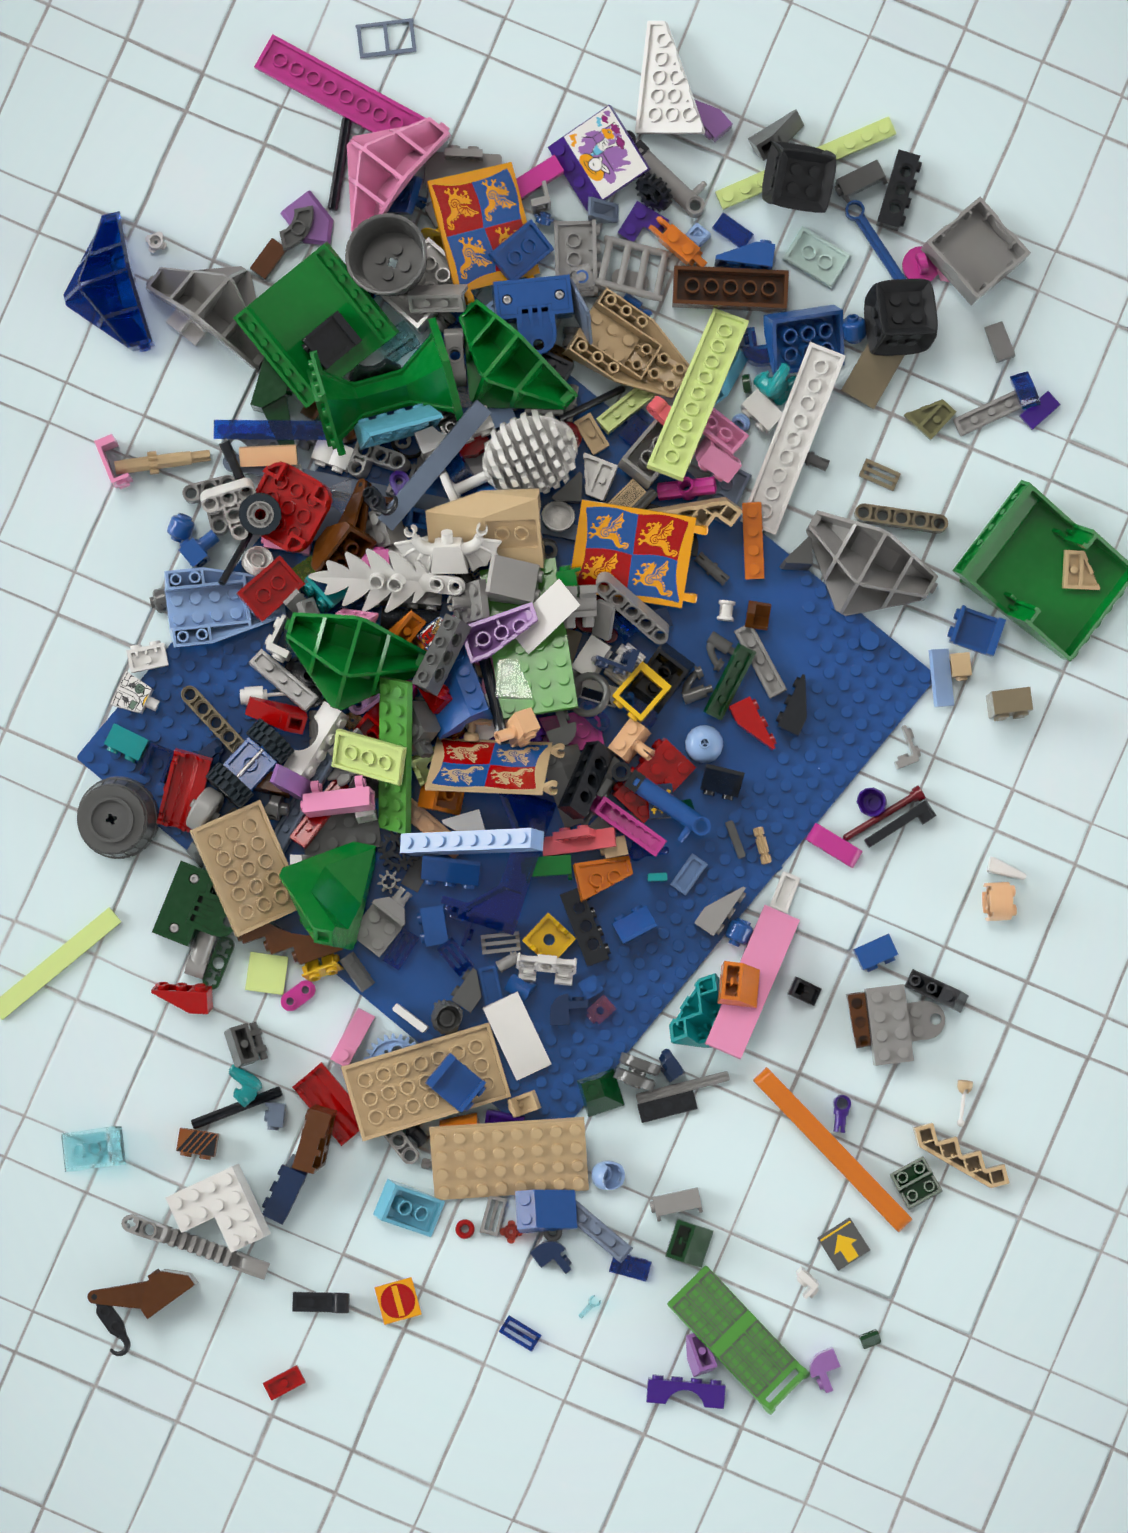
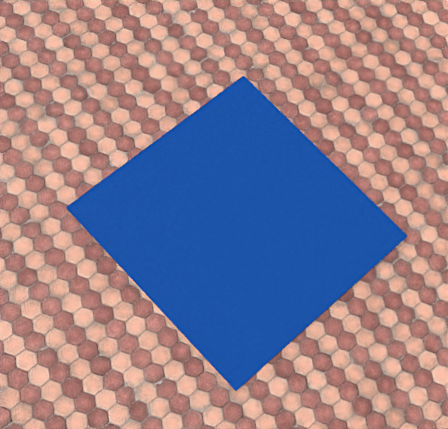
M450 312L456 318V321L450 324L448 329L462 328L459 316L463 312ZM464 348V364L467 376L466 352ZM452 352L450 358L458 360L461 355L458 352ZM570 375L566 381L568 384L579 387L576 400L577 406L597 397L573 376ZM468 376L467 386L457 387L463 415L473 404L469 399ZM603 402L574 416L573 423L588 413H591L596 421V418L610 407ZM407 406L403 408H405V410L407 411L411 410L413 406ZM525 409L513 410L515 417L519 419L520 414L524 413ZM396 410L389 411L386 413L387 415L394 414V411ZM377 415L368 418L369 420L376 419ZM625 421L608 435L597 423L610 446L594 456L618 465L621 458L642 433ZM437 425L435 429L442 433L439 426ZM411 436V445L407 449L402 450L397 447L400 452L407 455L417 454L421 451L415 436ZM407 438L399 439L398 444L401 445L403 443L406 445ZM582 438L581 444L578 447V454L576 452V468L568 472L569 480L567 483L581 472V502L583 499L604 503L613 499L633 478L618 468L604 502L586 495L583 454L585 452L592 455ZM357 441L346 446L354 449ZM391 442L380 444L382 447L393 450ZM365 448L362 455H366L369 448ZM382 454L379 458V461L384 460L386 454ZM417 458L408 459L410 464L417 465ZM325 465V468L319 466L316 469L317 472L358 480L349 472L343 471L342 474L332 471L331 466ZM372 465L370 473L365 480L388 486L390 475L394 471ZM358 466V467L356 468L355 472H356V473L360 472L361 469H362V466ZM409 469L406 473L408 476L411 472V469ZM686 472L685 477L696 479L690 472ZM660 474L659 477L653 482V484L647 490L643 486L641 487L646 492L650 488L654 489L657 492L658 483L672 482L678 480L666 476L664 474ZM437 477L424 493L449 498L440 477ZM452 477V479H453V481H454L455 484H457V483H459V482H461V481H463V480H465V479H467V478H470V477ZM563 479L560 481L559 488L554 489L551 487L550 492L546 494L540 492L541 518L543 508L548 503L553 502L552 496L566 485ZM475 487L461 494V498L478 492L477 488ZM331 491V505L343 514L352 495ZM657 496L651 504L665 507L695 502L699 496H695L691 500L677 498L659 501ZM567 503L575 513L573 524L578 525L581 504ZM742 515L738 517L732 527L713 519L708 526L707 535L697 534V556L703 552L713 563L716 562L724 573L730 576L723 586L711 575L708 576L706 574V571L694 561L696 557L690 556L684 592L697 594V602L683 601L682 608L644 603L653 611L667 607L673 626L669 627V636L666 643L693 662L695 666H701L704 677L701 680L696 678L691 688L702 684L704 687L712 685L713 691L732 655L729 653L725 655L715 648L717 659L722 658V661L725 663L719 672L717 670L714 671V665L708 656L706 648L708 638L714 631L733 643L732 647L736 648L740 642L734 631L745 625L749 600L771 604L768 630L755 629L787 690L769 699L755 670L750 664L729 706L749 696L752 700L755 699L760 708L757 711L760 717L764 716L768 724L766 729L769 734H773L777 744H775V749L771 750L739 727L729 707L722 721L703 712L713 692L708 693L706 698L685 705L681 694L682 687L686 679L694 671V667L659 714L652 710L642 722L638 721L651 733L645 741V745L653 749L651 746L657 739L662 740L666 738L696 767L673 792V796L679 800L691 799L695 811L710 820L711 830L704 836H698L691 831L688 837L681 843L677 839L685 826L673 818L648 819L643 824L667 841L656 857L625 836L633 874L590 897V900L587 901L589 908L593 907L597 918L594 919L596 926L600 925L604 936L601 937L603 944L607 943L611 952L608 955L609 959L587 967L576 939L559 957L561 959L573 960L577 958L576 974L573 975L572 986L555 984L556 973L536 971V981L534 983L538 986L523 1003L550 1059L551 1065L516 1080L491 1027L511 1097L492 1102V1104L500 1111L510 1113L508 1099L535 1090L541 1108L521 1115L525 1116V1121L573 1118L583 1108L584 1102L577 1080L616 1068L620 1063L621 1053H628L724 937L730 921L736 920L737 917L739 918L808 835L814 824L822 818L932 684L931 670L862 613L844 616L835 611L826 584L809 570L781 569L779 566L790 554L764 533L765 579L745 580L743 522L740 521ZM405 516V517L402 519V523H403V525L405 526V528L407 527V526H406L407 516ZM417 529L416 534L420 537L428 536L426 530ZM542 534V538L552 539L557 543L558 551L555 557L557 570H560L559 567L563 565L572 566L575 541ZM261 536L252 547L264 546V544L261 543ZM313 540L310 556L271 548L268 550L271 552L274 560L280 555L296 574L297 571H300L301 574L298 575L300 578L304 572L303 568L311 565L310 561H312L315 541ZM544 546L546 554L553 552L552 546ZM241 560L233 570L234 572L248 573L243 568ZM488 562V566L478 567L479 570L489 569L490 562ZM308 574L305 575V576H304V579H301V580L304 582L305 578H306L307 576H309V575H308ZM313 580L325 592L327 584ZM453 583L454 587L459 586V584ZM304 588L299 589L304 594V597L308 599L309 597L303 592ZM442 594L441 610H437L442 618H444L445 614L454 616V611H449L447 608L448 605H452V603H447L448 597L452 595ZM343 600L334 606L329 614H335L343 608L347 609V606H342ZM719 600L736 602L733 606L732 614L734 621L717 620L720 611ZM285 605L286 616L291 619L293 613ZM381 605L378 608L369 609L370 612L379 613L376 624L379 626L381 624L383 607ZM319 610L320 614H327L325 611L321 612ZM625 617L613 624L618 637L615 642L608 643L612 646L610 649L613 652L610 656L612 660L617 657L618 654L615 652L622 644L626 646L627 643H630L646 657L643 661L645 664L648 663L661 645L654 643ZM275 620L212 644L174 648L173 643H171L166 649L169 666L150 669L141 679L143 683L154 690L151 697L160 701L157 710L153 711L146 707L143 714L117 707L77 755V759L102 780L121 776L140 782L151 792L158 805V810H160L165 785L163 782L174 755V750L178 748L197 754L212 741L219 739L184 702L181 697L182 689L186 686L195 687L236 732L246 740L248 738L246 732L254 725L257 719L245 715L247 706L246 704L241 705L240 689L263 686V690L267 689V693L281 692L249 665V661L261 649L272 657V654L266 650L265 641L268 635H272L275 630L273 627ZM284 628L277 645L290 651L292 659L296 654L286 641L288 630ZM866 631H873L879 636V645L874 650H865L860 645V637ZM581 632L582 637L574 661L592 634ZM298 660V661L295 662V663H298V664H301V665H302V663L300 662V660ZM277 661L283 667L288 663L287 661H284V663ZM602 669L599 674L607 680L609 685L619 688V685L604 674L606 669ZM639 674L627 686V688L622 692V694L628 693L629 688L632 686V684L639 676ZM804 674L806 681L807 719L797 737L778 728L776 719L779 712H784L787 707L784 702L788 694L792 695L795 690L792 685L796 677L801 678V675ZM479 677V680L482 685L483 678ZM417 687L418 693L415 697L424 698ZM187 691L186 699H194L195 691ZM287 696L268 697L270 701L298 706ZM634 696L635 704L633 708L641 714L647 706ZM583 698L577 699L578 706L585 710L593 709L599 704ZM359 702V703H357V704H355V705H356V706H360L362 703ZM200 705L199 713H207L208 705ZM321 706L311 707L306 712L308 718L303 735L269 726L278 732L291 745L293 750H304L310 747L311 737H309V711H318ZM607 706L599 714L603 741L607 748L630 717L627 716L628 711H618L616 707ZM349 707L340 710L349 716L347 724L343 729L352 732L370 709L361 715L353 714ZM550 712L544 714V717L554 716L556 713ZM213 719L212 727H220L221 719ZM114 723L148 739L153 744L142 776L139 773L149 746L141 762L136 760L135 763L125 759V754L118 752L116 755L108 751V746L104 742ZM700 725L714 727L723 739L721 754L710 763L695 762L688 756L685 750V740L688 733ZM226 733L224 737L225 741H233L234 733ZM438 734L431 741L432 747L436 745ZM224 744V751L220 755L219 761L221 764H224L233 754ZM636 753L627 765L630 768L632 766L635 768L640 763L638 760L641 755ZM618 757V759H619L620 762L626 763L625 761H623L622 759H620V758ZM431 762L427 765L428 769H430ZM707 764L745 773L738 798H733V801L722 799L720 794L715 793L714 796L703 794V790H700ZM618 767L616 769L618 777L626 776V768ZM412 768L411 798L418 803L421 786ZM326 780L322 787V792L325 791V789L329 786L332 780ZM209 781L207 782L206 788L212 787L217 790ZM252 790L254 795L244 806L261 800L265 807L270 801V796L267 793ZM544 791L543 795L464 793L460 815L479 809L485 830L528 828L524 814H527L531 828L544 831V837L553 836V832H559L560 828H565L553 795ZM610 793L608 796L609 800L627 813H632ZM291 795L290 798L284 797L285 803L290 804L293 797ZM225 797L219 812L221 814L220 817L224 816L233 807H236ZM375 798V809L377 808V810L379 808V798ZM425 809L441 824H443L442 820L457 816ZM593 815L592 819H591L590 822L588 823V826H589L595 819H597L598 816ZM269 820L273 830H275L280 821ZM731 820L734 822L746 854L741 859L737 857L725 823ZM698 821L696 829L704 832L707 829L706 822ZM411 823V833H422ZM158 825L159 828L186 850L194 841L190 832L181 831L177 827ZM579 825L570 827V829H577ZM445 826L448 830L454 831L453 829ZM756 827H763L765 834L763 835L766 837L769 848L768 854H770L772 860L768 864H762L760 860L761 854L758 852L755 840L757 838L753 833V829ZM380 828L382 842H385L384 835L390 837V830ZM615 829L616 837L624 835L620 831ZM293 840L284 853L288 865H290V855H305L304 848ZM391 841L386 846V852L392 848ZM396 845V850L394 851V854L398 853L401 857L402 855L400 853V849ZM383 847L376 848V864L363 915L373 904V900L385 897L392 898L399 890L394 887L392 894H390L389 889L382 892L383 885H377L378 882L382 881L379 874L385 876L386 870L389 871L390 875L397 872L396 867H393L390 871V865L383 866L385 860H379L382 853H379L378 849ZM600 849L562 854L571 855L572 880H568V875L530 877V883H526V875L521 872V862H525L524 858L543 857V851L459 854L455 859L481 862L479 886H475L474 890L464 889L462 884H455V887L444 886V882L437 881L436 885L424 884V880L417 893L401 884L407 873L401 867L395 876L396 879H401L396 885L398 887L402 886L406 890L401 898L407 891L413 896L410 897L403 907L405 908L406 925L381 957H378L357 940L353 950L344 949L333 953L335 955L338 954L341 960L354 951L363 966H365V969L371 974L375 983L361 993L346 970H340L336 975L418 1043L445 1036V1033L441 1034V1032L436 1031L432 1025L431 1014L434 1010V1003H438V1000L442 1001L443 999L452 1001V991L457 985L459 987L462 985L464 980L461 978L467 969L471 971L474 968L477 970L482 997L471 1013L461 1007L463 1017L458 1031L488 1023L489 1021L483 1010L485 1003L477 968L496 965V961L508 956L510 952L482 954L481 935L519 931L521 950L516 951L517 954L538 956L522 940L547 913H550L576 938L560 894L578 888L573 870L574 863L605 859V855L601 856ZM693 853L708 865L685 896L670 884ZM405 855L406 861L410 858L411 855ZM430 855L434 857L453 859L449 855ZM389 859L393 863L400 864L397 859ZM649 873H666L667 882H647V875ZM387 877V880L384 881V884H387L388 887H392L391 884L394 883V880L390 877ZM743 886L746 888L744 890L746 893L741 903L738 901L735 903L733 908L736 910L730 919L725 918L722 923L725 926L719 935L715 933L712 936L694 924L704 907ZM576 903L573 909L576 913L580 914L584 912L585 906L582 903ZM640 904L642 907L647 906L657 927L622 944L612 925L615 922L614 918L623 913L625 916H628L632 913L631 909ZM443 905L449 944L426 947V944L421 942L420 932H423V926L418 924L417 913H420L421 908ZM297 910L273 921L282 930L309 935L299 921L300 916ZM585 920L581 923L580 927L583 931L587 932L591 930L592 924ZM547 934L544 936L543 941L546 945H552L555 942V938L552 934ZM516 936L485 939V942L516 939ZM592 938L587 942V945L590 949L595 950L598 948L599 942ZM516 943L486 946V950L517 946ZM516 964L502 973L497 966L503 998L511 995L504 990L509 978L513 974L519 976V969H516ZM595 974L604 990L588 999V1008L569 1009V1025H550V1008L554 1000L563 994H568L569 1001H572V997H584V1000H587L578 983ZM396 1003L400 1004L428 1025V1030L426 1032L419 1031L394 1012L392 1008Z

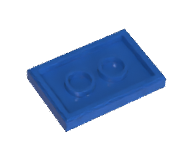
M530 219L488 255L507 280H517L550 254L554 248L533 220Z

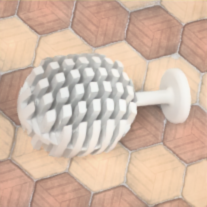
M531 410L532 416H528L524 412L520 414L519 419L513 417L510 419V423H501L498 432L494 427L490 432V441L488 440L484 443L485 452L484 457H482V472L457 484L454 483L447 471H442L439 475L450 501L461 498V494L486 482H489L498 490L539 488L540 492L544 494L550 492L551 487L554 489L559 488L562 479L566 484L569 480L568 472L576 468V452L578 454V445L573 430L562 420L555 419L552 412L541 416L538 410Z

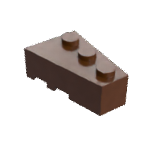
M316 1104L307 1110L305 1114L306 1122L301 1133L292 1168L315 1174L325 1166L337 1110Z

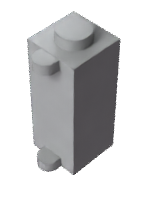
M698 1187L653 1196V1201L650 1202L651 1212H656L658 1222L661 1221L660 1216L695 1208H698L699 1213L703 1212Z

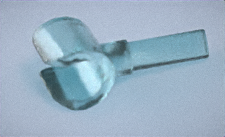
M595 1295L589 1298L587 1306L578 1315L581 1319L593 1307L600 1305L601 1300L596 1305L592 1303L591 1300Z

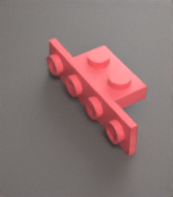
M579 825L577 829L572 830L568 827L560 828L559 832H553V836L544 837L543 856L616 847L615 827L597 830L590 828L588 825Z

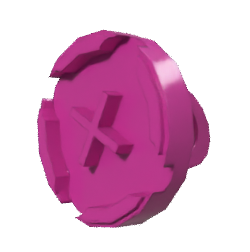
M922 246L910 249L905 254L902 262V271L907 279L933 281L938 275L937 267L922 252Z

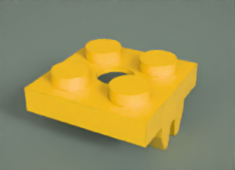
M547 913L522 941L537 955H552L559 958L576 938L550 913ZM552 934L555 942L552 945H546L543 941L545 935Z

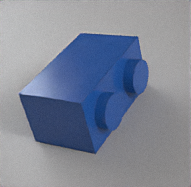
M443 905L421 908L420 913H417L418 924L423 926V932H420L422 944L425 943L426 947L449 944Z
M886 934L853 949L861 969H867V972L877 969V964L883 961L885 965L895 961L894 956L899 955L890 934Z

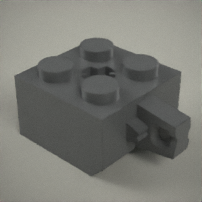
M412 701V755L430 758L434 754L431 741L438 734L441 727L426 701Z

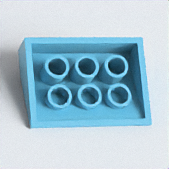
M423 404L413 406L411 410L406 411L405 408L394 411V414L391 415L383 413L377 415L376 419H361L355 425L354 430L361 450L415 436L416 432L431 426L435 428L443 418V415L431 405L424 406Z

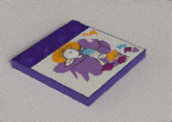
M611 105L606 106L547 147L552 156H556L564 169L565 177L586 211H588V197L607 200L651 170Z

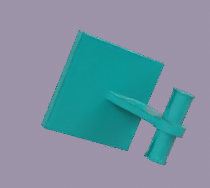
M308 576L305 578V585L303 586V592L309 598L313 597L317 602L318 609L321 612L325 611L327 614L331 613L332 608L345 598L348 590L347 587L339 592L325 595Z

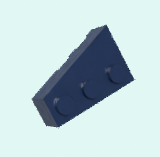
M292 1154L286 1165H281L277 1173L280 1177L278 1181L274 1180L269 1190L272 1194L270 1198L266 1197L262 1204V1207L265 1208L262 1215L281 1225L287 1219L308 1175V1172L292 1168L295 1154Z

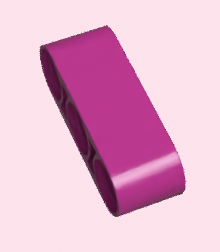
M817 823L814 824L806 837L808 842L851 868H854L863 853L859 848Z

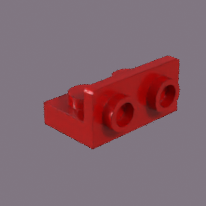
M443 684L438 696L418 688L434 714H439L453 699L449 693V688L445 684Z

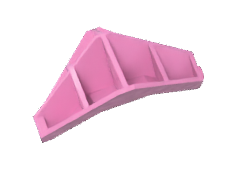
M428 117L409 126L353 136L347 144L352 232L361 222L369 219V217L388 212L395 199L420 167L450 138L449 127L442 122L438 124L431 117Z

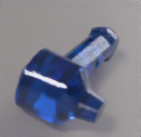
M632 842V847L629 849L630 860L640 861L646 856H654L637 843ZM667 846L663 847L658 855L668 854L669 848Z

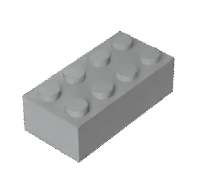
M656 419L621 458L618 464L620 469L646 490L661 474L647 468L648 461L663 428V425Z

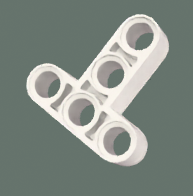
M242 478L206 489L201 493L200 500L204 511L212 513L223 509L234 539L243 540L248 536V531L245 528L241 530H235V528L243 527L239 519L240 504L249 495L256 493L251 479ZM244 488H250L247 492L242 491ZM227 493L232 494L230 497H224ZM208 499H213V500H214V501L211 502V503H206V502H205V501L208 500ZM232 510H237V513L230 514L229 512Z

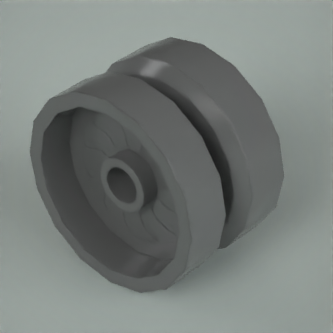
M622 1052L619 1062L628 1066L629 1069L626 1070L618 1067L615 1069L613 1077L624 1081V1084L653 1092L656 1082L645 1077L646 1073L658 1076L662 1066Z

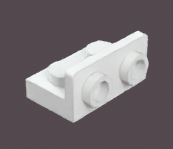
M160 640L149 642V646L144 647L141 644L130 646V650H126L131 673L169 666L166 644L164 642L161 643Z
M800 1266L796 1271L797 1281L806 1288L802 1293L805 1299L808 1297L812 1299L819 1291V1283Z

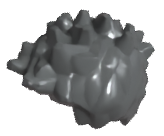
M438 1000V1003H434V1010L431 1014V1022L434 1029L441 1032V1034L445 1033V1035L458 1032L463 1017V1010L451 1000Z

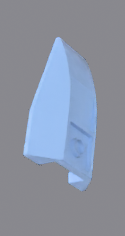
M199 567L164 571L169 631L174 648L212 644L272 622L277 617L281 618L282 614L286 615L285 604L283 603L261 622L236 594L255 577L254 575L233 571L225 586H222L218 581L224 570Z

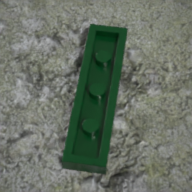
M739 643L737 644L703 712L722 721L757 652Z

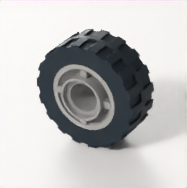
M265 493L249 495L243 500L239 508L241 525L253 535L263 536L270 534L277 528L281 520V508L278 502L272 496ZM257 509L265 510L266 515L261 520L255 518L254 513Z

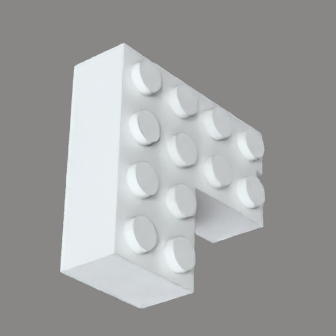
M239 1163L165 1197L181 1233L215 1217L231 1253L271 1234Z

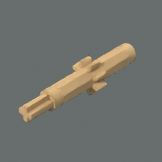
M209 450L157 455L156 451L147 452L146 457L114 461L116 475L149 470L150 475L159 474V469L211 461Z

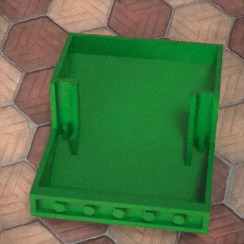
M1024 480L1018 483L952 570L961 578L959 581L1060 658L1069 662L1078 655L1081 647L1089 641L1090 635L1101 625L1103 618L1112 610L1115 602L1123 596L1124 590L1128 587V560L1095 530L1074 523L1035 486ZM1064 550L1085 551L1088 563L1092 567L1093 575L1100 586V590L1062 588Z

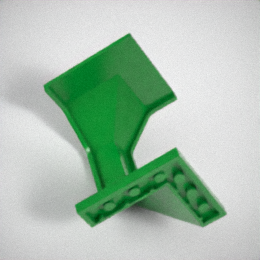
M435 317L428 319L431 330L430 336L407 363L399 370L357 382L348 381L325 372L321 368L317 350L309 352L311 360H308L310 369L306 371L328 447L332 446L333 450L337 449L339 456L346 454L343 438L354 429L359 420L418 404H423L424 406L431 405L436 410L452 412L455 414L457 422L463 416L450 359Z

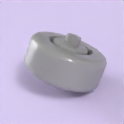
M208 787L196 800L193 799L190 804L192 808L186 819L187 827L194 829L219 818L221 815L219 812L224 803V795L214 788Z

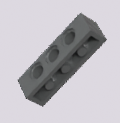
M445 614L411 683L427 693L438 696L472 627L459 618Z

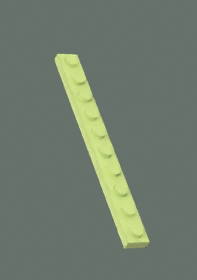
M888 116L816 148L831 151L836 155L837 161L895 136L896 131ZM765 170L715 191L722 210L761 194Z

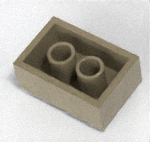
M1030 687L992 691L986 695L989 719L994 718V722L1003 721L1010 716H1013V719L1024 718L1033 710Z

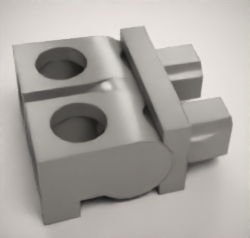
M597 585L566 586L580 606L563 621L564 628H576L575 617H582V627H594V616H597Z

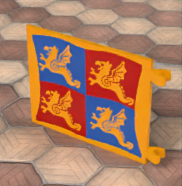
M512 162L427 181L452 283L468 285V289L464 294L466 305L475 301L471 290L490 286L496 281L507 280L488 254L527 222ZM538 264L521 278H535L534 275L540 274Z
M582 499L571 567H581V571L577 572L579 585H596L598 574L608 572L643 602L682 608L683 601L697 602V594L685 593L684 591L694 533L707 535L708 527L695 525L696 517Z

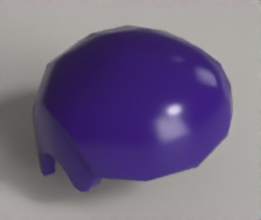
M872 787L862 790L857 797L856 803L863 814L873 817L879 816L885 811L887 799L881 790Z

